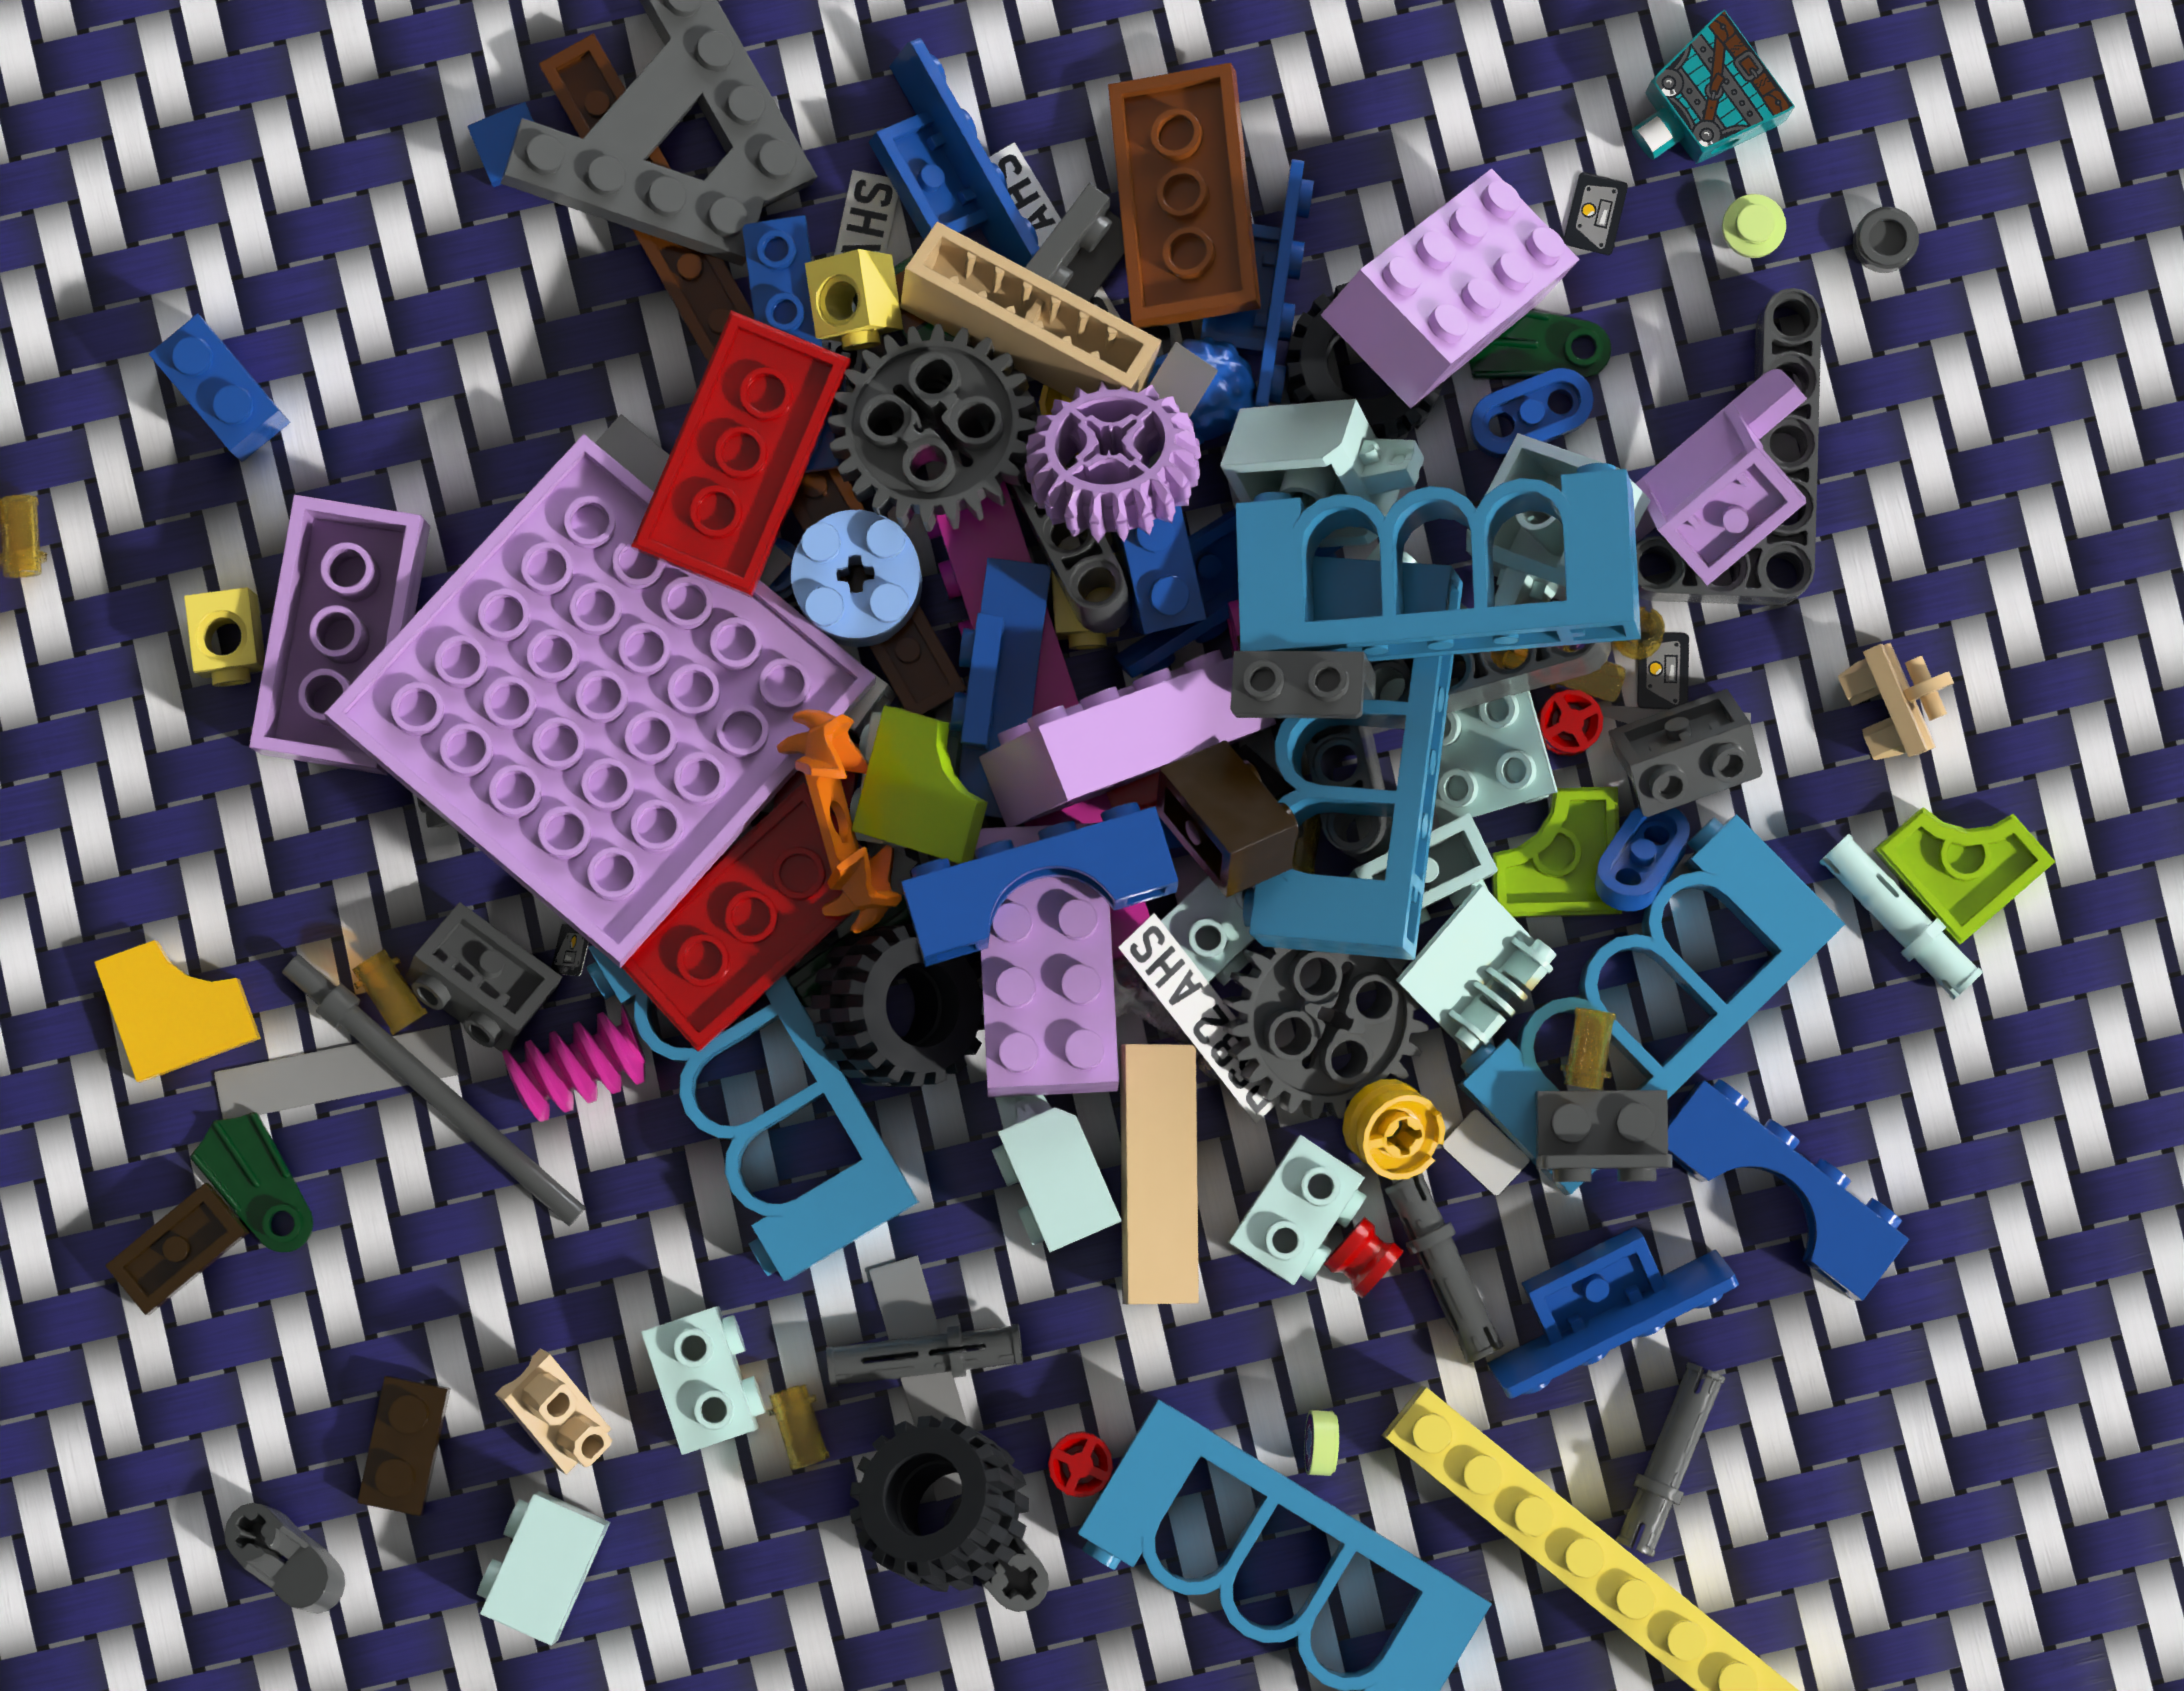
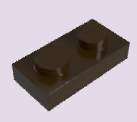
M204 1183L105 1266L145 1315H150L250 1232L210 1183Z
M393 1376L384 1377L357 1503L417 1516L424 1515L451 1388Z

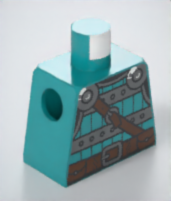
M1724 9L1651 80L1645 94L1656 109V112L1632 128V133L1640 148L1652 160L1679 142L1690 158L1697 164L1781 125L1788 119L1795 106Z

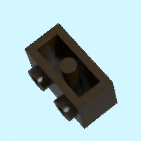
M1226 740L1159 768L1156 802L1158 816L1226 898L1292 869L1295 840L1299 833L1298 824L1293 812L1285 803H1278L1262 784L1260 775L1254 765L1247 760L1243 761Z

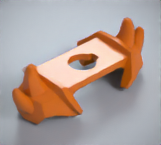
M806 709L795 712L792 719L794 722L807 726L810 730L785 738L777 744V750L781 754L800 753L805 755L795 761L796 770L805 774L832 871L827 883L831 890L843 891L839 897L822 907V913L825 916H842L860 910L857 919L851 925V931L857 934L877 924L889 908L896 907L902 900V895L892 891L891 888L894 848L887 844L869 860L867 848H859L856 834L854 831H851L853 823L840 779L847 778L845 771L866 774L869 764L850 739L848 730L854 723L853 719L844 714L834 716L821 710ZM830 806L838 821L839 834L836 832L831 820Z

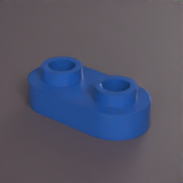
M1557 368L1488 394L1477 403L1469 422L1471 438L1476 447L1486 455L1495 458H1505L1517 433L1547 443L1575 432L1586 422L1593 408L1594 399L1590 384L1576 371ZM1554 394L1565 395L1571 404L1570 411L1565 414L1554 413L1549 408L1548 398ZM1499 416L1507 418L1512 425V433L1506 437L1494 435L1489 427L1491 419Z
M1638 806L1629 814L1598 862L1595 889L1604 903L1621 911H1638L1652 904L1686 853L1690 825L1681 811L1672 808L1653 816L1645 817ZM1652 841L1659 842L1662 845H1655Z

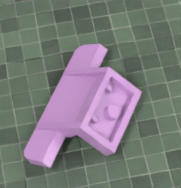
M1773 369L1763 374L1635 483L1651 500L1635 530L1636 543L1656 527L1707 586L1806 504V497L1763 450V445L1759 440L1807 400L1805 395L1782 370Z

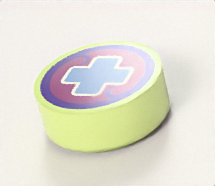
M1310 1410L1306 1420L1304 1442L1307 1475L1331 1476L1336 1470L1338 1461V1418L1333 1411Z

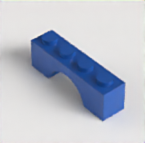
M1137 802L1119 805L1102 812L1100 815L1103 822L1077 829L1075 821L1062 822L1040 830L1038 832L1039 841L1014 848L1012 840H1002L975 850L976 859L951 866L949 859L944 858L914 867L911 870L913 878L901 881L925 967L987 949L992 922L1001 904L1016 889L1037 879L1063 877L1079 881L1099 893L1114 911L1177 892L1179 881L1156 806L1140 811Z
M1720 1079L1717 1080L1714 1086H1711L1705 1080L1697 1082L1668 1119V1154H1672V1160L1700 1182L1710 1181L1726 1171L1743 1167L1759 1169L1782 1180L1799 1199L1806 1217L1807 1243L1802 1261L1852 1300L1863 1301L1910 1240L1897 1230L1902 1220L1876 1199L1871 1198L1865 1205L1845 1190L1851 1183V1180L1826 1160L1820 1158L1814 1166L1796 1152L1795 1148L1800 1141L1779 1123L1769 1119L1763 1126L1744 1111L1749 1101L1733 1087Z

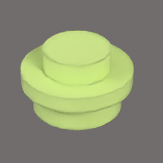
M1749 194L1736 199L1728 207L1722 220V233L1727 245L1735 253L1747 258H1760L1772 253L1780 245L1786 232V219L1780 206L1769 197L1760 194Z

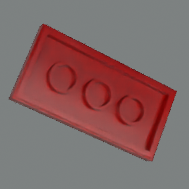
M731 310L631 545L633 550L752 598L835 402V394L839 392L845 378V371L849 369L851 364L850 358Z
M804 782L712 865L622 966L625 972L698 1052H701L853 914L825 916L822 913V907L839 897L843 891L831 890L827 883L832 871L809 788ZM830 812L833 826L839 834L837 818Z

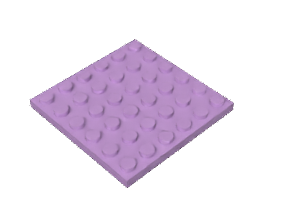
M583 434L324 714L326 720L621 968L798 771L795 767V761L805 755L800 753L781 754L777 750V744L785 738L810 730L807 726L793 721L794 713L810 709L821 710L834 716L841 714L847 716L875 685L876 676L762 581L759 580L751 598L633 550L631 545L654 492Z

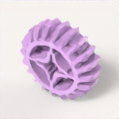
M1101 381L1097 391L1089 394L1076 386L1072 402L1054 399L1053 408L1051 409L1052 415H1039L1037 417L1036 433L1028 435L1026 446L1027 463H1025L1027 481L1031 483L1032 496L1034 501L1037 502L1038 508L1046 509V515L1050 518L1053 525L1066 522V527L1070 530L1073 537L1088 528L1097 543H1099L1106 532H1116L1125 543L1129 530L1139 527L1150 536L1154 526V519L1172 523L1176 512L1175 506H1189L1191 488L1198 486L1200 476L1198 461L1201 458L1199 439L1195 438L1193 423L1189 419L1188 413L1180 412L1173 396L1159 399V394L1153 385L1148 386L1139 393L1135 392V390L1129 391L1123 386L1120 389L1109 390L1105 383ZM1159 451L1161 453L1159 459L1149 469L1147 467L1150 465L1149 458ZM1076 453H1079L1075 457L1076 464L1066 470L1065 467Z

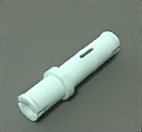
M1850 834L1845 836L1819 861L1904 947L1900 953L1909 962L1915 958L1945 989L1952 1000L1966 990L1983 973L1942 932L1946 926L1938 918L1931 921L1897 886L1894 880L1860 848Z

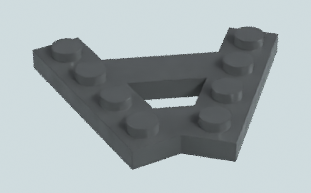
M639 0L665 45L583 139L522 118L517 127L500 184L743 267L746 262L743 226L758 222L762 208L811 186L818 176L717 0ZM696 102L727 154L704 181L646 161Z

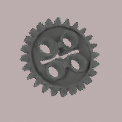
M935 324L931 339L926 341L921 340L914 326L909 327L908 344L902 347L889 335L884 336L886 355L879 358L874 353L865 349L862 355L868 370L864 374L850 369L845 371L846 379L853 389V393L836 392L834 401L837 408L846 414L828 417V424L832 433L842 436L829 444L834 458L846 459L838 467L843 481L847 482L858 479L852 488L858 502L867 500L875 495L872 508L878 515L884 516L893 506L896 507V519L902 528L909 524L915 513L920 514L926 532L932 531L937 515L946 514L951 527L958 529L960 511L966 508L979 521L984 519L980 501L988 497L993 502L1003 506L1006 501L1000 487L1001 483L1004 481L1017 486H1021L1023 483L1021 473L1014 463H1027V444L1021 441H1027L1028 435L1036 433L1035 426L1037 425L1036 422L1025 419L1037 412L1034 397L1021 396L1029 388L1025 374L1010 375L1015 366L1009 353L1002 354L992 360L995 349L992 340L988 337L980 341L974 349L971 348V338L968 329L964 327L956 334L953 342L946 340L941 324ZM944 375L952 379L947 389L940 393L929 394L921 390L922 385L932 376ZM898 388L905 389L915 399L920 410L935 426L939 427L944 424L950 442L962 454L973 460L971 466H962L934 430L930 428L923 430L917 412L904 400L894 395ZM898 417L904 420L902 427L893 435L880 436L873 433L875 426L884 418ZM987 419L995 423L990 433L984 437L970 438L963 434L967 425L974 420ZM939 461L946 464L945 471L934 480L924 481L915 477L917 470L926 462Z
M1266 947L1267 951L1263 955L1251 950H1244L1243 955L1253 968L1249 974L1231 972L1230 978L1243 987L1241 996H1230L1223 999V1004L1239 1011V1018L1225 1023L1222 1027L1223 1031L1242 1038L1228 1053L1229 1056L1238 1061L1250 1059V1062L1244 1067L1240 1076L1250 1083L1262 1080L1258 1095L1268 1101H1272L1280 1095L1279 1107L1292 1114L1302 1103L1303 1113L1312 1119L1319 1118L1325 1103L1329 1114L1341 1119L1344 1118L1346 1111V1100L1351 1101L1364 1086L1380 1079H1385L1389 1074L1402 1079L1408 1078L1409 1074L1399 1061L1403 1054L1408 1056L1421 1055L1422 1051L1416 1045L1409 1042L1411 1033L1428 1031L1429 1025L1413 1018V1011L1422 1007L1396 981L1404 971L1402 968L1409 961L1408 959ZM1318 958L1321 965L1320 977L1311 987L1303 988L1300 982L1301 969L1309 960ZM1349 962V971L1342 975L1341 967L1343 963ZM1373 981L1376 985V999L1371 1007L1364 1011H1359L1356 1004L1357 993L1363 985ZM1322 1006L1335 1011L1330 1022L1317 1018ZM1293 1017L1296 1023L1295 1036L1289 1044L1278 1048L1275 1042L1276 1029L1282 1021ZM1349 1041L1352 1048L1351 1059L1346 1066L1334 1071L1331 1063L1332 1053L1340 1043ZM1310 1054L1311 1062L1309 1066L1303 1067L1302 1060Z

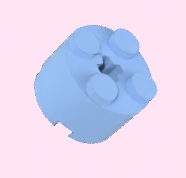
M845 510L826 516L806 529L792 559L791 584L801 612L813 625L837 644L850 647H867L887 641L910 620L921 599L922 574L914 545L899 524L875 512ZM863 565L865 573L874 575V579L864 581L862 592L853 593L848 582L840 581V578L850 575L851 566Z

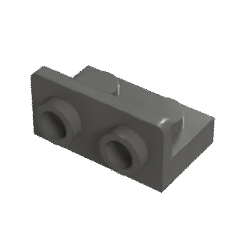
M1089 183L1025 268L1090 302L1125 256L1122 222L1120 218L1109 211L1110 198Z
M1234 651L1230 709L1237 718L1357 719L1363 714V700H1375L1376 674L1364 652Z
M1728 689L1608 731L1613 752L1632 781L1639 809L1645 817L1653 816L1759 778L1763 773L1751 723Z
M459 902L416 952L405 980L412 987L414 994L421 1002L435 1010L443 1009L463 1024L468 1035L477 1043L489 1048L495 1047L500 1052L506 1049L510 1052L516 1045L521 1031L558 988L562 976Z
M1667 1090L1535 1092L1536 1169H1552V1182H1592L1591 1169H1617L1618 1182L1657 1181L1656 1169L1672 1168V1154H1668Z

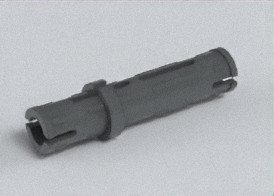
M1423 1173L1409 1179H1402L1386 1187L1384 1190L1389 1196L1394 1209H1396L1409 1238L1405 1242L1409 1254L1413 1255L1416 1253L1421 1266L1424 1268L1434 1294L1458 1340L1466 1363L1482 1359L1503 1348V1342L1500 1340L1495 1327L1488 1317L1486 1308L1453 1241L1452 1236L1456 1234L1451 1222H1444L1430 1194Z
M1019 1324L963 1332L959 1325L947 1327L946 1334L826 1347L831 1387H838L841 1384L899 1379L902 1377L952 1372L953 1378L965 1377L966 1370L1009 1364L1023 1365ZM986 1347L983 1350L962 1352L965 1349ZM948 1351H952V1352H953V1353H949V1354H942V1355H933V1356H931L933 1353L948 1352ZM918 1355L916 1358L864 1364L866 1361Z
M1687 1362L1685 1366V1373L1644 1475H1636L1632 1486L1638 1488L1619 1536L1617 1535L1615 1539L1617 1543L1633 1549L1642 1525H1645L1636 1550L1650 1557H1654L1656 1553L1655 1548L1673 1503L1677 1505L1681 1503L1684 1493L1679 1491L1680 1485L1721 1385L1726 1380L1724 1376L1708 1370L1700 1392L1695 1394L1704 1370L1703 1367Z

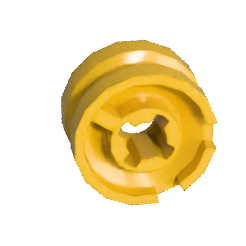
M1380 1079L1364 1086L1351 1099L1344 1113L1342 1131L1347 1147L1357 1158L1366 1163L1377 1174L1391 1180L1409 1179L1423 1173L1435 1161L1432 1155L1438 1144H1444L1445 1125L1441 1112L1433 1106L1428 1098L1421 1095L1411 1085L1397 1079ZM1398 1121H1401L1402 1124L1399 1133L1392 1138H1387L1389 1136H1393L1394 1132L1399 1128Z

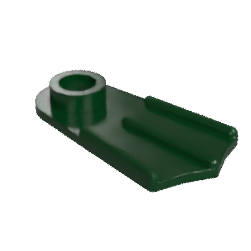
M1531 310L1469 360V365L1474 380H1526L1557 368L1571 369L1581 374L1584 378H1589L1600 373L1607 365L1611 356V342L1607 333L1593 322ZM1577 338L1589 339L1594 345V355L1588 359L1576 357L1571 349L1572 342Z
M252 1112L236 1118L213 1121L203 1141L190 1155V1159L264 1246L276 1252H291L302 1247L311 1236L314 1225L313 1215L259 1114ZM279 1211L290 1213L294 1219V1228L286 1236L278 1235L272 1228V1218Z

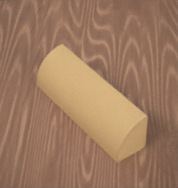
M938 221L905 268L900 308L934 326L935 324H941L943 331L954 337L962 327L967 328L971 338V346L976 347L986 337L990 338L995 349L994 358L1009 353L1013 359L1014 369L1072 400L1076 386L1089 394L1097 391L1101 381L1105 383L1109 390L1120 389L1123 386L1129 391L1135 390V392L1139 393L1144 389L1155 365L1162 340Z
M1171 1044L1120 1045L1122 1304L1199 1303L1195 1045Z

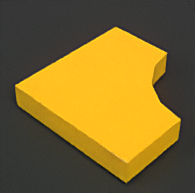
M153 940L94 962L136 1082L141 1083L261 1039L240 979L232 978L211 982L190 977L171 963L159 941Z

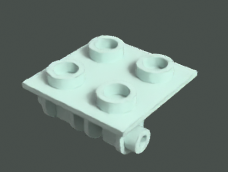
M1530 691L1512 696L1508 695L1498 700L1446 714L1435 800V810L1440 827L1468 813L1473 818L1523 802L1526 804L1550 797L1549 794L1558 792Z
M1479 883L1396 981L1465 1051L1469 1049L1471 1052H1474L1480 1044H1484L1487 1047L1491 1043L1490 1039L1506 1021L1498 1012L1501 1011L1512 1018L1516 1012L1507 1002L1513 996L1520 1002L1525 1003L1528 996L1520 987L1523 985L1532 991L1546 973H1551L1553 967L1550 963L1557 955L1541 940L1537 939L1535 941L1496 898Z

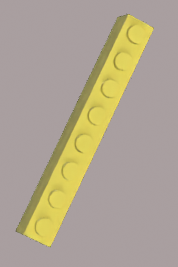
M1421 1385L1381 1435L1694 1691H1799L1427 1387Z

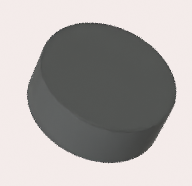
M1880 207L1870 211L1859 222L1853 234V249L1856 257L1866 268L1878 273H1891L1904 267L1914 256L1919 244V233L1913 219L1906 212L1894 207Z

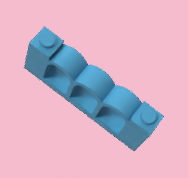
M1607 463L1586 464L1580 466L1577 469V473L1560 474L1561 491L1542 480L1515 479L1501 483L1486 494L1477 509L1466 496L1451 488L1428 486L1408 492L1392 505L1386 516L1382 514L1376 505L1360 496L1344 494L1319 499L1307 509L1300 497L1292 498L1290 494L1284 492H1265L1256 495L1253 498V502L1236 503L1240 651L1364 652L1369 661L1641 639L1634 495L1627 469H1616L1614 465ZM1527 511L1545 512L1558 519L1563 525L1567 600L1495 606L1493 545L1495 536L1502 524L1514 515ZM1436 519L1455 520L1466 526L1471 531L1474 608L1404 614L1402 557L1404 545L1411 533L1425 522ZM1349 526L1365 528L1376 534L1380 540L1382 616L1314 621L1312 566L1315 551L1321 541L1333 531Z
M1314 556L1312 566L1314 621L1382 616L1380 561ZM1402 562L1404 614L1460 609L1463 582L1451 565ZM1454 655L1418 657L1413 659L1408 702L1363 700V714L1357 719L1286 718L1281 723L1275 740L1276 764L1284 780L1294 791L1283 796L1278 803L1283 802L1291 809L1296 818L1298 828L1305 820L1314 815L1330 812L1393 817L1385 880L1307 874L1294 870L1292 866V869L1256 884L1255 888H1248L1243 904L1244 925L1250 927L1249 934L1263 947L1415 960ZM1353 725L1404 729L1397 790L1328 786L1305 781L1302 775L1301 758L1306 744L1316 733L1329 726Z
M1737 814L1728 819L1724 824L1716 817H1713L1691 838L1688 845L1695 853L1684 865L1692 873L1679 875L1665 884L1652 904L1645 908L1641 925L1643 935L1633 934L1616 937L1592 953L1582 968L1578 986L1580 998L1568 997L1546 1003L1528 1016L1518 1032L1516 1046L1509 1039L1502 1041L1496 1048L1491 1043L1487 1047L1482 1044L1460 1065L1468 1076L1458 1084L1459 1088L1535 1165V1092L1559 1091L1537 1065L1533 1049L1536 1033L1546 1019L1561 1013L1582 1016L1591 1022L1646 1078L1636 1090H1667L1668 1100L1845 925ZM1687 889L1707 891L1719 899L1773 954L1725 1002L1671 948L1664 937L1661 923L1664 907L1672 895L1678 891ZM1624 951L1644 953L1657 962L1710 1016L1661 1065L1607 1011L1600 1000L1597 985L1600 970L1608 958L1615 953ZM1540 1169L1552 1181V1169ZM1583 1182L1553 1183L1564 1195H1570Z
M595 946L588 947L596 962L587 966V970L605 1000L616 994L620 1003L625 1006L635 1001L634 1020L640 1037L654 1052L675 1062L686 1063L680 1075L679 1096L686 1115L700 1130L720 1139L732 1140L726 1152L725 1175L731 1192L744 1207L766 1216L751 1225L758 1238L748 1244L767 1276L778 1271L783 1281H788L920 1203L847 1078L839 1071L840 1066L837 1061H830L822 1050L827 1044L822 1037H816L813 1026L814 1022L799 1001L786 975L765 993L771 1003L770 1005L722 1032L701 1052H698L694 1047L676 1048L665 1043L657 1034L652 1021L653 1001L622 967L619 968ZM780 1019L817 1082L749 1122L737 1126H726L712 1121L701 1109L697 1097V1082L704 1066L717 1055ZM826 1096L862 1160L789 1202L772 1204L757 1198L746 1186L742 1174L743 1155L749 1143L762 1132Z
M1158 1398L1112 1472L1110 1480L1100 1492L1078 1529V1534L1088 1540L1082 1551L1113 1570L1117 1568L1120 1561L1134 1567L1141 1554H1143L1151 1574L1167 1589L1183 1595H1203L1218 1589L1219 1601L1229 1622L1244 1636L1262 1643L1285 1642L1295 1637L1296 1648L1307 1670L1322 1684L1341 1691H1440L1492 1605L1491 1602ZM1201 1456L1259 1491L1264 1496L1224 1562L1214 1572L1201 1578H1184L1171 1573L1160 1562L1155 1550V1536L1160 1522ZM1280 1504L1341 1543L1301 1609L1291 1619L1281 1624L1261 1625L1248 1620L1238 1611L1233 1601V1583L1240 1566L1275 1508ZM1357 1551L1418 1590L1379 1655L1370 1665L1356 1672L1340 1673L1326 1668L1316 1659L1311 1649V1631L1316 1617Z

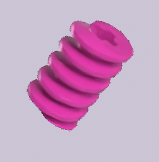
M623 1004L621 1005V1024L615 1026L604 1012L597 1014V1034L591 1035L579 1021L573 1023V1043L569 1045L566 1044L556 1031L550 1032L549 1052L543 1054L532 1040L526 1041L525 1062L519 1064L507 1049L502 1051L508 1073L523 1107L528 1109L539 1122L549 1120L550 1099L564 1113L572 1111L574 1106V1090L587 1103L597 1101V1081L599 1080L612 1094L621 1092L622 1071L636 1085L645 1082V1056L632 1020Z

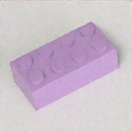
M1491 168L1361 268L1324 310L1321 316L1411 409L1536 307L1580 259L1564 244L1559 234L1549 228L1520 198L1517 191L1511 185L1504 182Z
M294 495L249 745L251 749L266 756L387 775L385 769L326 720L324 713L415 616L430 525L421 515Z
M1216 650L1184 663V667L1173 671L1165 668L1133 681V685L1117 690L1116 686L1080 700V704L1066 709L1064 705L1032 716L1027 719L1026 723L999 733L997 737L1001 746L980 756L979 759L1006 827H1016L1156 773L1163 766L1224 740L1231 746L1275 725L1276 721L1274 718H1237L1233 715L1230 706L1234 657L1224 660L1220 650Z
M1097 823L1076 824L1077 829ZM1052 825L983 828L980 831L976 850L1002 840H1012L1014 848L1039 841L1038 832ZM1048 877L1031 881L1016 889L1001 904L992 922L989 946L987 949L981 950L988 1098L1118 1091L1119 1072L1110 905L1094 889L1073 879Z

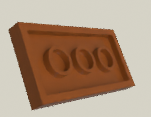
M1232 63L1108 84L1130 313L1133 325L1139 329L1261 309L1237 75Z

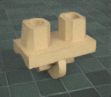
M1887 643L1885 645L1879 644L1863 651L1865 659L1858 661L1838 675V679L1851 706L1882 695L1891 716L1862 729L1864 739L1874 760L1899 756L1907 753L1908 757H1912L1936 748L1916 700H1921L1929 721L1946 715L1947 712L1938 691L1954 684L1949 672L1932 678L1923 656H1919L1905 662L1914 686L1910 687L1892 644Z
M541 1348L532 1356L530 1364L525 1371L514 1381L502 1386L495 1394L553 1465L566 1475L577 1463L583 1467L591 1466L611 1445L612 1439L607 1434L611 1430L610 1426L551 1354Z

